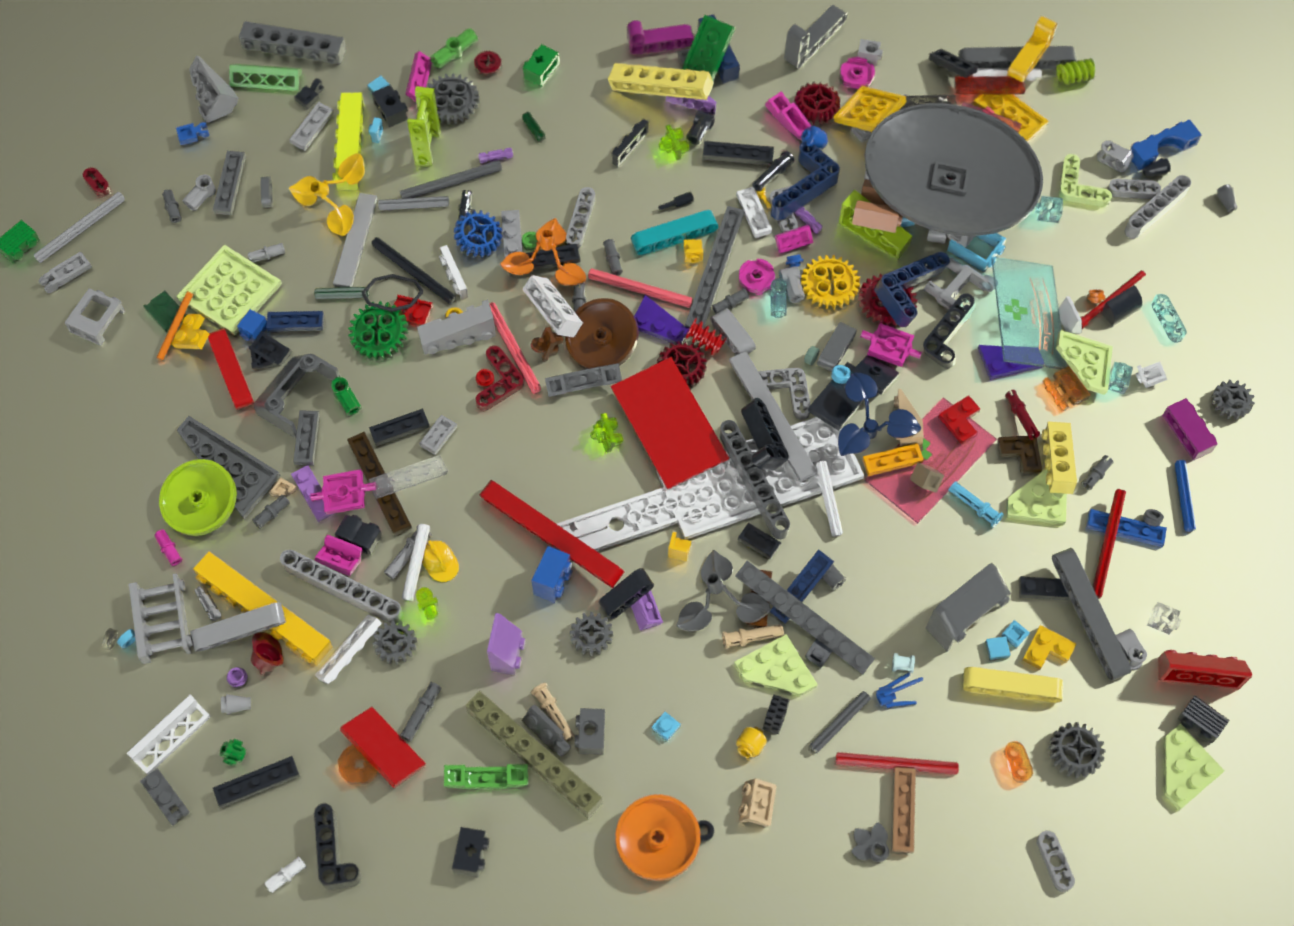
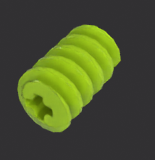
M1093 59L1073 61L1070 64H1059L1056 68L1057 79L1059 82L1063 81L1064 85H1068L1069 81L1071 84H1074L1075 78L1077 82H1081L1082 78L1084 81H1087L1088 76L1093 80L1095 77Z

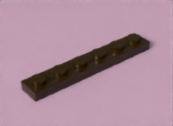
M365 431L348 438V444L367 482L376 483L377 489L372 490L393 535L396 536L412 529L411 523Z

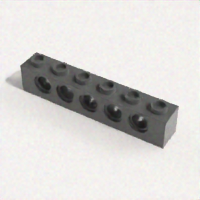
M244 21L239 35L241 47L247 50L275 53L282 56L287 55L331 64H341L346 50L344 37Z

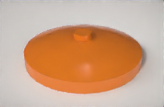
M649 795L633 802L621 815L616 828V847L622 862L634 874L653 881L668 880L682 874L694 862L700 847V828L693 812L680 800L667 795Z

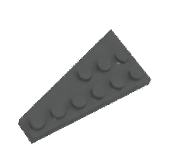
M190 416L177 429L179 435L198 459L214 461L230 473L237 491L235 508L244 520L281 476L272 467Z

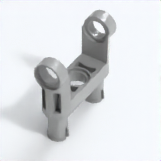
M951 257L947 268L958 274L957 277L946 289H941L932 281H929L924 287V291L934 296L937 303L949 310L956 301L954 299L955 296L969 281L981 290L992 292L997 287V281L992 276H983L969 265H962ZM953 315L955 320L958 321L960 319L959 316Z

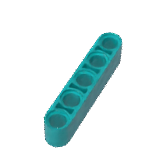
M704 210L638 231L630 239L638 255H645L683 243L684 240H692L711 234L719 228L713 212L711 210Z

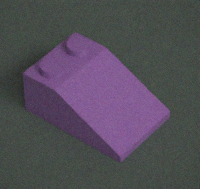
M495 613L487 649L490 668L493 672L515 675L516 669H520L522 657H519L520 650H524L526 638H523L522 630L500 613Z

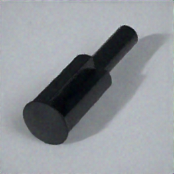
M689 191L673 197V201L659 205L658 209L661 211L675 205L680 207L693 202V194Z

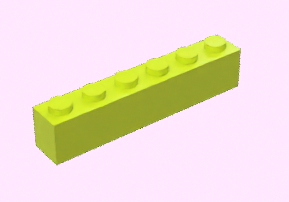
M341 93V98L337 101L340 113L336 115L339 127L335 130L338 142L334 144L337 157L333 159L336 171L332 174V180L343 179L338 175V169L346 158L353 154H361L364 114L362 93ZM345 181L344 183L336 184L337 190H359V183L350 185Z

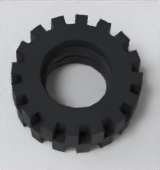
M773 695L764 720L763 730L779 734L788 709L789 699Z

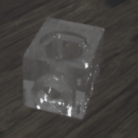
M1157 602L1151 611L1147 626L1170 635L1174 629H1178L1181 623L1179 618L1181 611ZM1162 616L1168 618L1169 622L1164 621Z

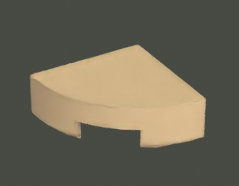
M280 477L269 493L274 497H279L281 494L287 497L293 494L297 487Z

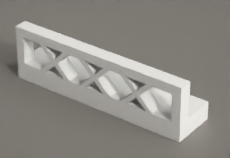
M189 695L127 754L148 775L211 716ZM198 709L204 715L198 721L190 722V715ZM178 726H186V732L182 736H174L175 729ZM163 740H170V747L166 751H159V744ZM147 755H154V762L147 768L141 760Z

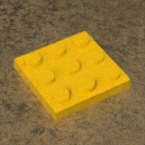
M861 86L833 116L834 122L872 132L882 120L901 109L906 103V97Z

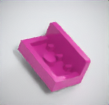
M326 535L324 546L315 556V561L332 570L351 576L361 562L362 548Z

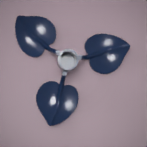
M853 373L850 375L845 386V392L847 397L854 402L865 400L866 419L862 428H859L854 423H850L840 430L838 449L841 456L865 451L870 445V439H874L877 432L882 431V428L888 425L887 433L894 438L911 437L921 431V426L914 415L904 409L891 412L889 421H885L880 426L877 421L870 419L868 398H874L877 395L878 389L876 382L870 376L863 373Z

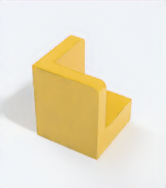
M673 531L668 548V557L687 562L692 541L676 538L677 532Z

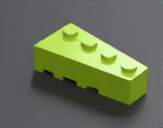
M854 189L842 203L838 224L899 260L910 246L912 235L898 226L896 232L893 233L852 224L857 200L871 203Z

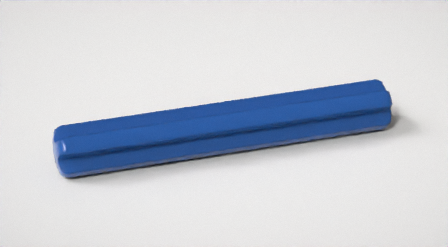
M1177 460L1175 470L1184 530L1186 532H1193L1196 529L1187 464L1185 460Z

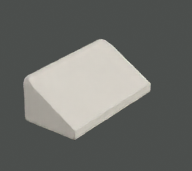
M1066 296L1057 310V315L1066 332L1075 335L1081 334L1082 320L1071 298Z

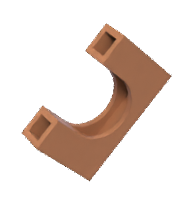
M865 179L861 195L871 203L857 200L852 224L895 233L897 226L901 227L903 216L889 207L877 194L870 180Z

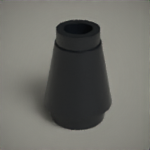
M1160 158L1143 167L1142 170L1145 177L1161 176L1171 172V166L1167 158Z

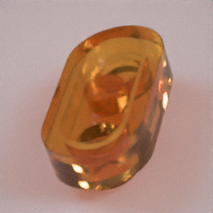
M1009 742L1003 752L1009 771L1016 782L1025 783L1033 775V768L1027 752L1020 742ZM1010 751H1015L1017 756H1012ZM1018 770H1022L1024 776L1019 775Z

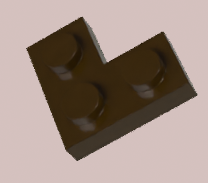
M1028 435L998 437L1000 457L1019 456L1022 474L1041 473L1042 464L1037 438L1032 435L1034 437L1033 440H1030Z

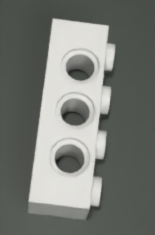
M531 275L523 291L557 335L574 337L583 322L548 278Z

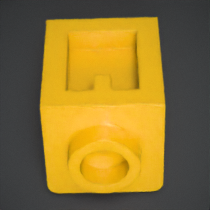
M702 239L684 240L685 262H703Z

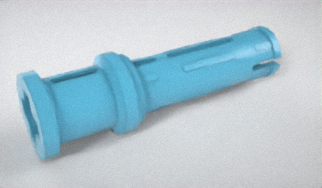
M957 481L949 488V492H952L974 509L979 518L983 517L991 523V527L994 528L1003 518L1004 514L1002 512L999 513L993 509L989 502H982Z

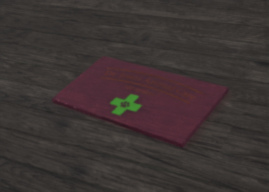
M944 397L922 419L924 438L923 446L919 447L924 459L921 464L930 466L945 475L937 493L923 489L910 480L916 465L867 476L864 480L917 524L949 492L951 485L955 481L958 482L997 440L969 418V423L978 433L974 438L961 445L938 417L939 413L953 405Z

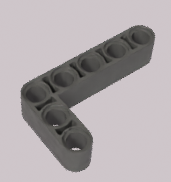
M832 5L807 31L796 24L792 25L786 37L784 59L795 67L800 68L844 24L848 14Z

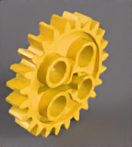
M825 255V259L818 256V261L812 259L811 264L807 263L806 269H803L801 275V285L804 294H807L806 299L812 298V304L818 302L819 308L823 304L826 309H828L829 305H832L833 310H835L836 305L842 308L843 302L849 305L850 300L853 301L855 295L858 294L860 287V276H857L858 270H853L854 265L848 266L849 260L842 262V257L837 260L835 255L831 259H829L828 255ZM827 269L830 270V280L828 279L829 272ZM830 283L833 285V286H832L833 295H831V292H830V289H831Z

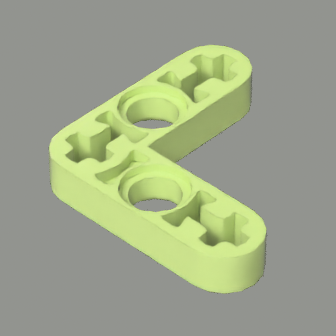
M1074 154L1065 156L1059 187L1060 198L1065 201L1093 206H1108L1112 198L1111 192L1103 188L1078 184L1080 159ZM1069 161H1071L1072 164H1073L1072 168H1069V167H1070V162H1069ZM1065 175H1072L1074 179L1068 180ZM1067 186H1070V188H1069V193H1070V194H1068L1067 191H1066ZM1087 192L1090 195V197L1085 198L1081 195V193Z

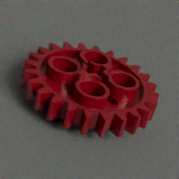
M880 273L878 278L875 275L872 276V279L867 278L866 283L863 282L858 293L859 307H863L862 313H868L866 318L872 316L873 323L878 320L879 324L885 322L889 326L892 323L896 327L897 323L874 291L875 285L883 275ZM914 288L905 289V293L917 308L918 300L915 299L917 294L912 293Z

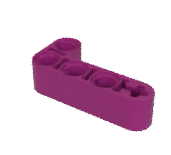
M638 20L627 24V41L630 53L633 55L691 47L694 40L692 27L688 24L643 30L642 23Z

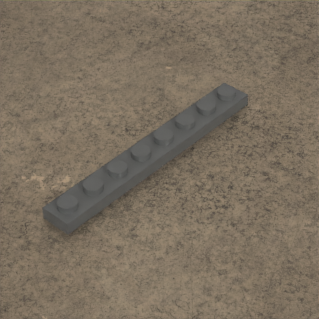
M731 206L726 208L685 323L688 329L695 318H697L696 324L702 321V328L705 327L745 210Z
M746 561L735 575L742 583L815 639L833 650L837 656L862 675L875 660L873 656L749 561Z

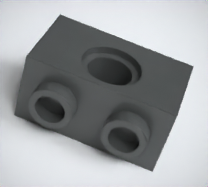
M580 708V715H576V727H579V735H575V747H578L579 754L604 755L605 709ZM587 728H593L595 733L587 735L584 731Z

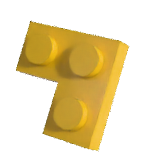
M187 314L171 345L179 349L202 350L210 335L206 330H199L205 318L201 314Z
M1040 625L1022 660L1040 670L1048 654L1067 663L1077 643Z

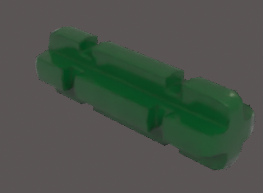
M530 112L523 113L522 119L532 134L535 135L537 141L544 140L546 138L543 130H540L541 127L532 118V114Z

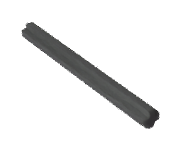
M497 160L401 190L400 196L401 199L418 197L501 171L502 166L500 161Z

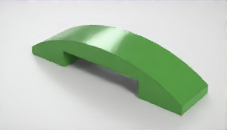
M507 764V767L444 765V787L458 789H506L528 786V764Z

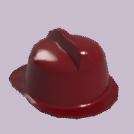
M258 632L252 636L253 651L251 663L259 669L261 675L273 671L276 666H281L284 663L282 648L277 639L266 632Z

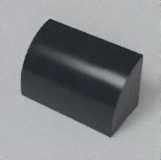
M1133 285L1106 302L1101 314L1112 327L1141 309L1142 297L1137 287Z

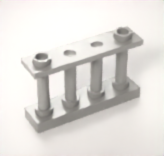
M177 573L173 574V584L145 590L140 588L137 582L129 584L137 654L142 664L151 663L150 655H153L154 652L183 646L187 654H191L193 642L191 634L188 633L183 591H186L184 580H180ZM175 591L176 602L148 608L143 605V600H146V597ZM178 610L179 620L153 626L146 625L145 618H148L149 615ZM180 628V639L153 645L148 643V637L151 634Z

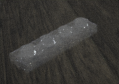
M438 455L371 478L368 483H376L377 489L372 491L377 499L446 475L448 470L441 456Z

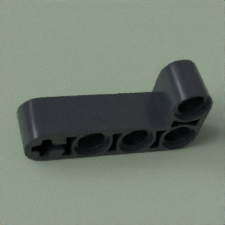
M964 293L959 296L923 343L925 354L944 368H951L955 364V353L947 344L975 309V300L971 294ZM963 302H964V303L970 302V305H967V304H966V305L963 307ZM957 315L960 319L954 322L950 320V317ZM941 330L948 331L946 336H941L938 333ZM930 344L937 346L933 351L927 349ZM947 354L951 355L952 359L944 361L942 357Z
M754 398L741 409L743 418L758 448V451L752 455V461L759 469L776 470L789 460V454L765 403L760 398Z
M319 804L314 811L319 881L326 889L330 890L356 886L362 880L359 868L353 863L340 864L336 814L329 804ZM324 812L329 813L326 815V821L328 824H325V821L322 818V816H324ZM325 832H332L329 839L322 840V835ZM328 852H332V859L329 861H324V855ZM349 871H356L353 879H346V874ZM330 873L335 874L331 882H325L326 875Z

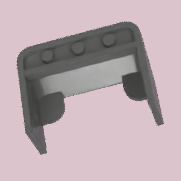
M314 354L294 356L255 401L254 409L256 414L296 439L297 430L294 423L280 415L285 407L283 400L306 372L317 371L333 381L335 378L340 377L338 368Z
M993 563L988 564L933 610L925 629L947 652L955 641L959 643L967 636L965 632L974 622L994 606L998 607L1000 605L1003 607L1011 600L1009 598L1011 593L998 568Z

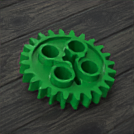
M389 302L383 305L391 308L396 307V305L391 306ZM365 304L364 311L359 308L360 314H354L356 320H350V323L353 325V327L348 328L351 332L348 335L352 340L351 344L355 346L354 349L357 352L360 351V354L362 356L366 355L368 359L374 356L375 360H378L379 355L385 359L386 354L392 357L393 350L398 353L397 347H404L401 341H406L407 338L404 334L409 333L406 328L409 324L405 321L406 317L402 315L403 312L401 310L393 312L369 307ZM374 319L371 324H367L369 320ZM392 319L391 323L385 324L387 320ZM372 336L370 341H365L367 337ZM386 337H390L387 342H383Z

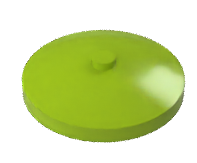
M205 459L188 461L173 470L163 483L159 496V507L162 517L170 527L185 535L201 536L211 533L222 526L230 517L236 503V485L230 473L218 463Z

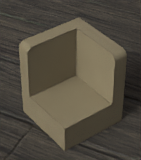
M917 463L910 480L923 489L937 493L945 475L930 466Z

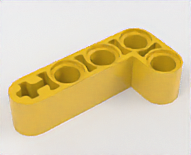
M1044 16L1038 19L1032 36L1010 65L1007 72L1008 76L1022 83L1025 81L1049 47L1057 27L1056 22Z

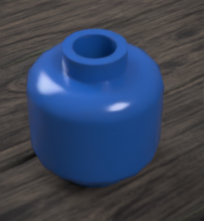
M816 126L808 127L801 134L802 143L807 142L808 147L814 144L822 150L828 143L827 133Z

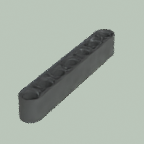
M1049 46L1034 68L1050 70L1056 69L1059 64L1077 62L1075 48L1073 46ZM1023 47L963 48L959 50L958 57L978 66V68H1009Z
M725 420L720 427V440L772 536L780 540L786 538L790 528V521L763 471L753 463V453L739 427L734 421ZM725 430H730L732 433H726ZM733 446H740L741 448L735 449ZM746 461V462H749L750 464H749V465H744V464H742L741 462ZM756 477L758 481H752L750 478ZM764 493V494H766L767 496H766V497H761V496H759L758 494ZM773 509L776 511V513L772 514L769 513L767 510ZM780 525L783 526L785 529L779 530L776 528V526Z
M1068 548L1053 554L1052 562L1105 674L1111 681L1130 674V664L1075 550Z

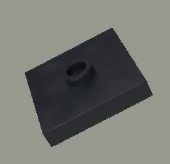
M867 355L851 371V374L863 373L870 376L876 382L877 393L880 395L887 390L899 375L898 371L870 355Z

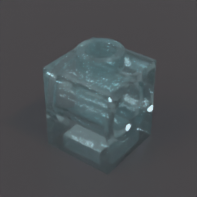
M1041 196L1039 203L1035 206L1037 221L1059 223L1063 213V198Z
M1114 362L1110 370L1108 390L1125 394L1130 383L1133 367L1122 362Z

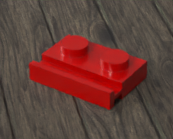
M397 294L394 305L396 307L408 305L414 298ZM418 299L411 308L401 310L403 312L402 315L406 317L405 321L409 325L416 327L426 324L431 314L430 311L433 308V303Z

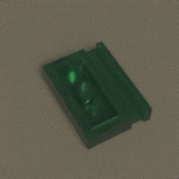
M166 291L150 300L149 304L143 305L144 309L166 333L170 329L180 307Z

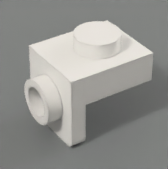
M1160 361L1144 368L1141 365L1137 366L1139 371L1136 373L1137 379L1146 388L1168 380Z

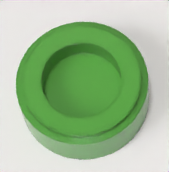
M526 232L522 236V246L527 250H534L538 242L536 233Z

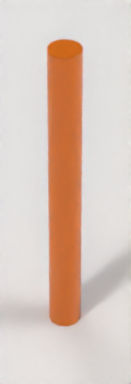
M186 292L159 350L157 359L164 360L193 297V293Z

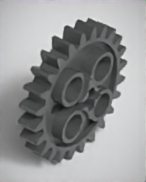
M454 73L451 77L445 74V78L438 76V81L432 79L433 84H427L428 88H434L438 118H440L441 123L447 120V123L450 124L451 120H453L457 124L458 119L464 122L463 117L469 119V113L475 114L474 109H478L479 92L477 91V86H473V81L468 82V77L462 79L461 75L456 78Z

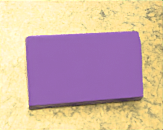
M651 590L631 606L640 630L663 623Z

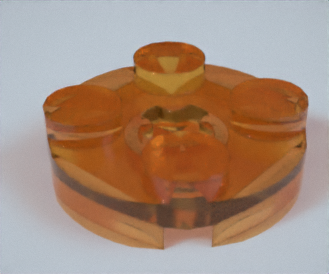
M354 745L347 747L338 759L339 772L342 778L349 784L366 785L372 782L379 773ZM357 760H359V761L364 760V762H363V766H364V767H363V768L357 767V768L355 769V768H354V766L356 765L355 762H356Z

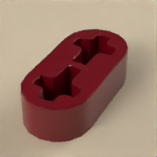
M93 167L84 170L83 178L92 191L99 197L107 196L111 188L102 174ZM90 175L95 176L96 179L93 180V179H92L91 177H89V176H90Z

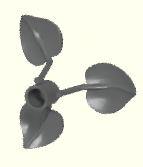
M713 550L701 569V578L708 587L705 590L706 605L703 606L700 602L688 603L681 610L676 625L685 631H698L709 625L712 620V614L707 610L710 603V594H720L722 590L739 606L736 609L737 617L745 623H753L766 616L770 611V606L764 598L755 593L745 594L741 602H739L722 582L727 580L733 573L732 563Z

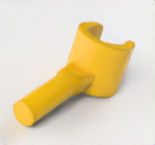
M765 187L761 191H756L758 198L763 200L768 209H771V204L766 197Z

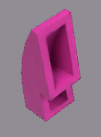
M781 91L765 103V106L785 129L799 140H802V132L811 125L795 103L791 104Z

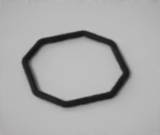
M395 274L373 278L362 291V296L367 305L393 312L411 308L423 294V289L417 280ZM388 278L415 283L420 291L410 304L395 308L372 303L365 294L376 281Z

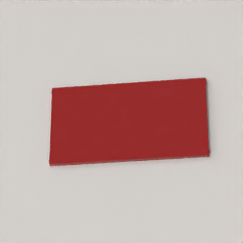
M672 357L610 386L667 490L729 460V456Z

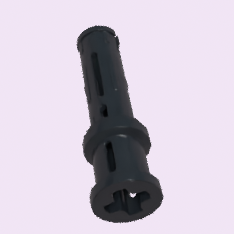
M783 151L778 159L772 161L770 168L752 183L753 188L756 191H761L776 175L785 172L786 167L792 165L795 161L793 155L789 151Z

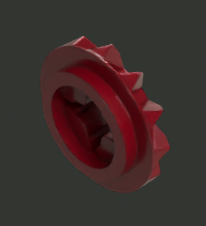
M484 51L475 57L474 65L480 74L485 73L487 76L488 73L494 75L495 71H499L502 62L497 53ZM489 60L490 64L488 67H486V63Z

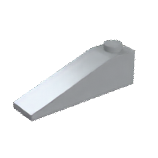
M196 56L189 72L192 85L197 90L195 94L196 100L200 102L198 107L199 113L204 121L209 123L230 114L237 105L239 98L233 89L199 56Z

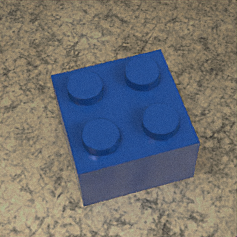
M549 546L547 547L531 580L533 595L553 603L556 602L557 598L562 597L565 589L563 585L565 581L570 580L573 572L571 570L570 554Z

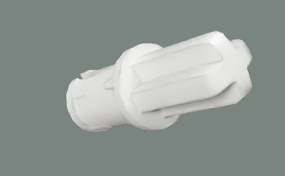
M298 856L286 867H281V870L267 880L265 885L270 892H274L288 880L292 881L291 878L306 868V866Z

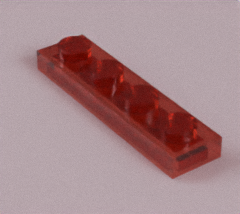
M1010 76L955 77L954 79L955 95L1025 94L1026 90L1025 81L1022 83Z

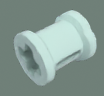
M894 653L892 671L905 670L913 673L915 656H898L897 653Z

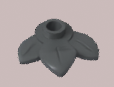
M876 822L871 832L860 828L854 830V839L857 846L851 852L856 858L860 860L872 859L875 862H883L887 859L889 855V848L886 844L888 834L880 823ZM880 849L882 854L877 855L874 850Z

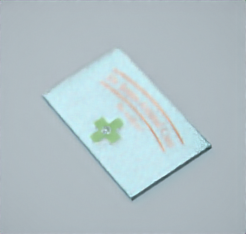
M992 257L1004 362L1066 370V361L1056 349L1057 335L1062 329L1053 266Z

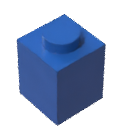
M250 309L237 325L240 336L247 341L251 340L254 342L261 331L265 332L267 320L263 315Z

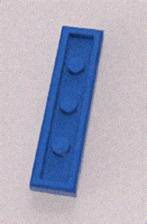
M1090 509L1086 529L1105 533L1110 513ZM1121 516L1116 536L1163 547L1167 527L1151 526L1145 522Z

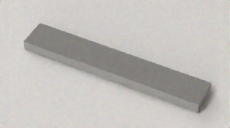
M359 193L353 213V225L347 234L333 281L334 287L353 286L378 200L377 195Z

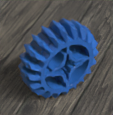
M482 209L479 213L473 210L472 215L468 211L465 213V216L461 215L460 221H456V227L454 228V240H457L456 245L461 246V252L467 250V256L470 253H474V258L477 257V254H480L481 258L484 257L485 253L488 256L491 255V251L495 252L497 247L500 246V240L503 237L499 221L494 222L496 218L495 216L490 218L489 212L484 215ZM469 225L470 232H468V235H465L464 229ZM491 232L492 239L487 242L486 236Z

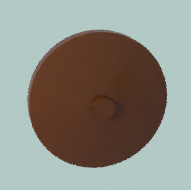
M600 298L583 304L575 311L583 324L574 337L565 336V342L570 355L579 365L586 369L617 363L620 366L629 359L636 348L639 329L634 315L624 304L614 299Z

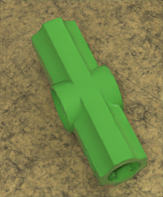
M471 28L466 29L457 37L448 38L446 45L430 56L433 65L437 69H441L451 60L460 59L462 52L478 41L475 31Z

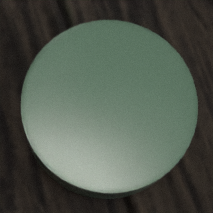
M811 346L805 355V363L813 365L818 358L820 349Z

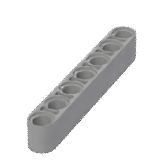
M285 550L281 554L280 561L287 573L388 623L394 620L395 624L402 620L403 612L397 601L294 550ZM295 559L293 563L286 564L288 560ZM305 568H312L309 572H303ZM323 576H329L325 581L320 580ZM341 584L346 585L343 589H337ZM356 593H363L359 598L354 597ZM374 601H380L379 605L371 606ZM393 609L398 610L394 615L388 614Z

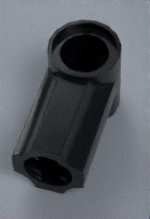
M698 110L694 117L693 125L686 135V139L693 145L700 144L706 132L712 129L715 116Z

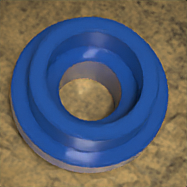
M801 255L786 257L787 262L785 263L790 265V267L801 266L800 263L804 262V260L801 259Z

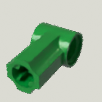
M343 377L335 378L331 383L334 397L338 399L347 416L355 415L362 409L360 403L349 387L348 381ZM339 387H345V389L341 391L337 390V388Z

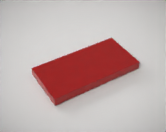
M373 707L368 708L340 728L344 736L393 788L406 781L426 765Z

